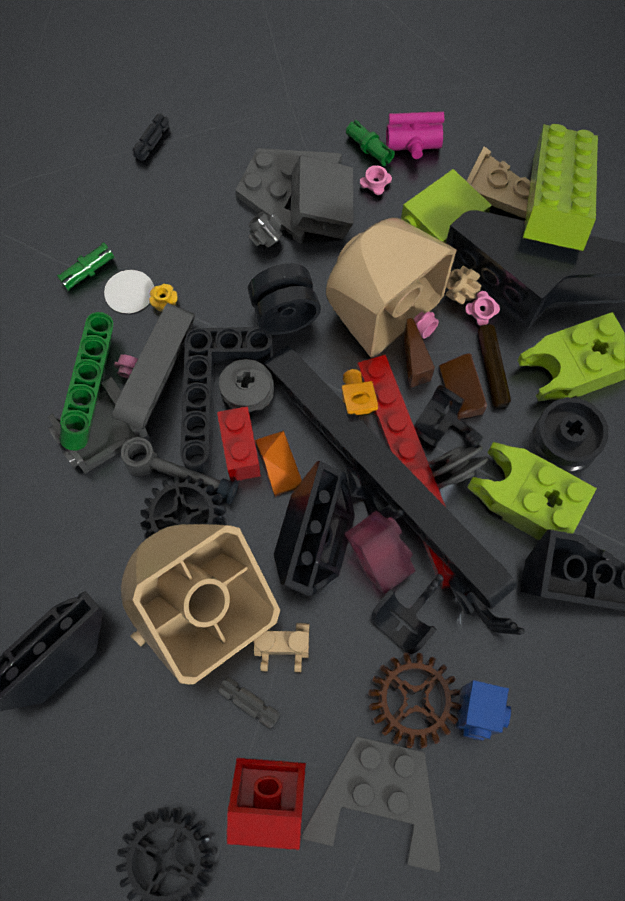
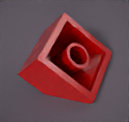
M237 758L227 812V844L300 849L306 763Z

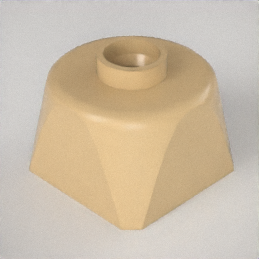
M395 217L381 220L353 237L342 249L329 275L326 285V297L337 315L370 357L377 356L404 333L406 319H414L420 312H430L444 297L457 250L400 218Z
M180 524L166 527L147 538L138 546L130 557L122 577L121 598L128 617L155 654L175 678L183 684H195L274 626L280 613V608L240 528L234 526Z

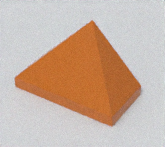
M284 431L256 439L255 443L274 497L294 491L302 479Z

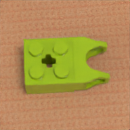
M611 312L545 336L534 347L521 353L517 361L520 366H540L551 373L553 380L540 388L539 393L535 395L538 401L579 397L625 380V333L614 313Z
M493 442L487 453L503 469L505 480L492 481L473 477L467 488L477 495L489 510L503 517L502 520L537 540H540L548 529L573 534L597 488L526 449Z

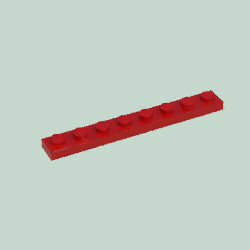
M386 355L358 362L357 370L361 372L362 382L372 381L378 402V409L373 412L386 446L445 506ZM423 541L435 574H441L444 578L440 584L441 589L450 587L448 581L454 573Z

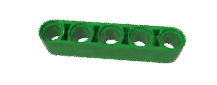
M103 312L91 313L86 319L62 411L59 441L68 450L77 451L83 449L89 440L113 333V320L108 314ZM70 429H77V430H80V431H78V432H73V431H70Z

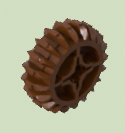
M404 653L402 655L403 665L399 663L396 657H392L390 659L392 671L385 665L379 668L385 679L378 676L373 677L372 682L379 686L380 690L371 689L368 691V696L378 698V702L369 704L368 708L370 711L380 709L381 715L376 716L373 722L374 724H379L384 720L387 723V726L381 731L383 736L389 734L391 730L396 732L392 740L394 744H398L402 736H406V748L413 747L414 738L418 739L420 748H426L427 735L434 744L440 742L437 730L445 736L451 733L449 727L444 722L457 723L458 718L449 712L450 710L456 711L461 709L460 703L451 702L452 697L459 696L461 693L459 689L449 690L448 685L456 681L454 676H450L446 680L442 677V674L447 670L446 665L440 666L436 671L433 669L436 658L430 657L426 665L422 664V653L416 654L414 663L411 662L409 653ZM416 672L428 678L421 685L413 686L405 680L402 681L398 675ZM390 684L396 689L395 692L401 700L400 707L393 716L387 705V690ZM435 685L441 697L439 715L434 712L435 709L431 706L428 699L429 693ZM425 688V691L420 695L422 697L419 702H422L421 708L415 705L403 713V710L408 705L407 701L410 699L406 697V694L414 695ZM409 714H417L426 719L431 725L425 729H410L400 723Z

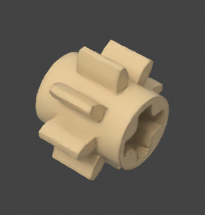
M465 266L451 271L446 286L449 289L446 296L464 305L465 301L474 300L481 288V285L477 282L480 275Z

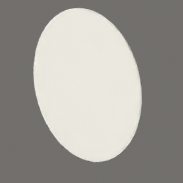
M137 270L121 271L112 276L107 282L104 290L105 300L117 312L135 313L144 309L150 303V291L154 285L152 280L143 272Z

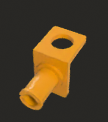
M356 369L348 370L343 374L345 385H341L342 401L345 403L348 414H369L378 409L372 381L362 382L361 372Z

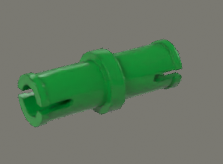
M358 120L350 122L347 126L346 135L356 141L364 153H370L383 166L392 161L395 155L394 150L385 145L377 133L367 130Z
M103 242L86 256L76 258V263L56 276L61 283L72 276V278L63 283L64 287L69 291L70 288L87 276H94L95 270L115 257L111 250L100 256L108 250V246Z

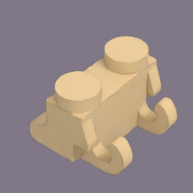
M296 623V631H269L270 629H268L254 640V656H261L262 653L261 671H268L269 654L295 655L294 672H301L302 658H308L309 623Z

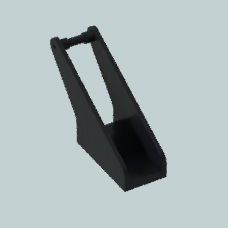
M470 210L463 213L450 225L446 244L457 250L452 267L461 269L462 266H465L469 270L472 269L480 275L477 280L481 285L480 289L487 292L488 296L492 297L495 302L527 328L552 306L625 302V243L589 235L584 251L523 238L525 221L478 210Z

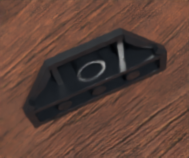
M316 461L291 494L273 554L281 585L308 596H312L317 590L339 576L355 518L351 495L346 485V473L322 461Z
M86 591L80 593L78 597L70 598L52 607L0 656V711L44 703L96 654L103 610Z

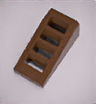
M406 319L403 336L408 382L410 387H415L430 382L435 367L414 319Z

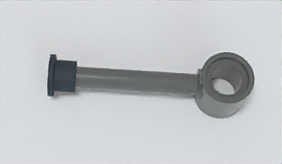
M130 438L121 448V457L125 466L134 476L142 477L149 475L154 469L174 477L175 475L179 476L184 481L187 475L192 476L193 484L199 478L204 479L203 488L213 485L215 488L214 492L221 494L222 498L227 499L228 504L232 503L236 495L239 480L234 482L224 478L218 480L158 458L150 442L145 438ZM140 452L146 453V457L138 462L132 461V457Z

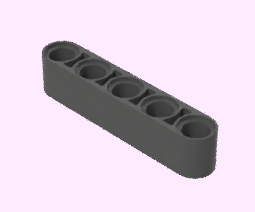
M169 303L165 305L116 402L112 418L144 429L185 343L186 335L192 328L195 313Z

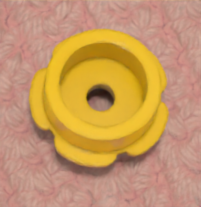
M162 284L151 289L149 302L154 308L162 312L167 303L175 306L178 295L176 291H173L171 285Z

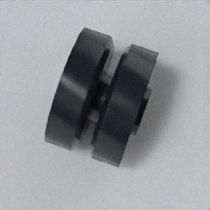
M290 263L272 266L258 273L247 286L251 305L255 308L254 312L258 327L267 329L271 335H282L298 331L315 321L321 313L317 294L313 291L310 273L302 265Z
M566 397L559 399L546 407L529 435V449L531 453L575 475L585 470L604 450L608 441V424L603 414L593 404L580 398Z

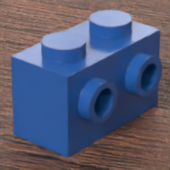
M475 680L461 687L459 699L461 709L457 711L458 721L455 724V728L464 730V737L480 741L491 739V735L502 733L503 727H508L511 717V706L506 705L509 688Z

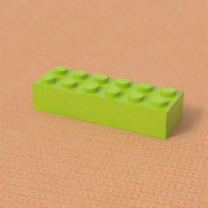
M543 124L534 153L523 238L584 251L596 220L597 135L588 130H569L560 124Z

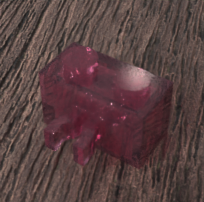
M375 511L347 531L345 535L367 578L386 594L390 589L414 573L415 568L410 560L413 557L411 550L399 537L402 534L399 525L393 518L386 519L379 512Z

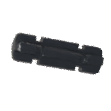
M157 114L154 117L153 123L147 127L139 140L141 142H137L132 149V155L140 161L146 160L150 154L148 151L153 150L162 137L161 133H164L169 126V119L162 114Z

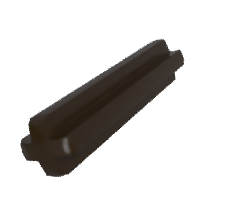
M493 324L482 325L478 330L493 403L495 407H505L511 402V396L495 326Z

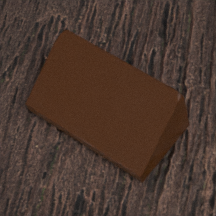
M471 353L461 355L439 365L444 387L465 399L458 413V419L484 414L487 402Z

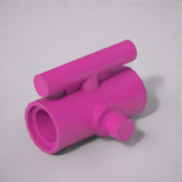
M444 111L389 114L386 126V145L394 151L409 150L414 159L422 157L423 149H441L443 144L442 123H444Z

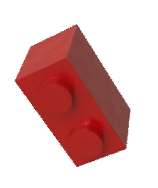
M248 406L217 412L230 481L234 482L235 480L260 477V466Z

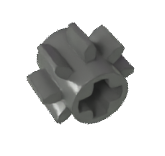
M262 211L249 222L248 226L251 230L248 237L256 246L261 243L266 247H270L282 236L280 231L282 227L280 225L283 222L274 212L269 215Z

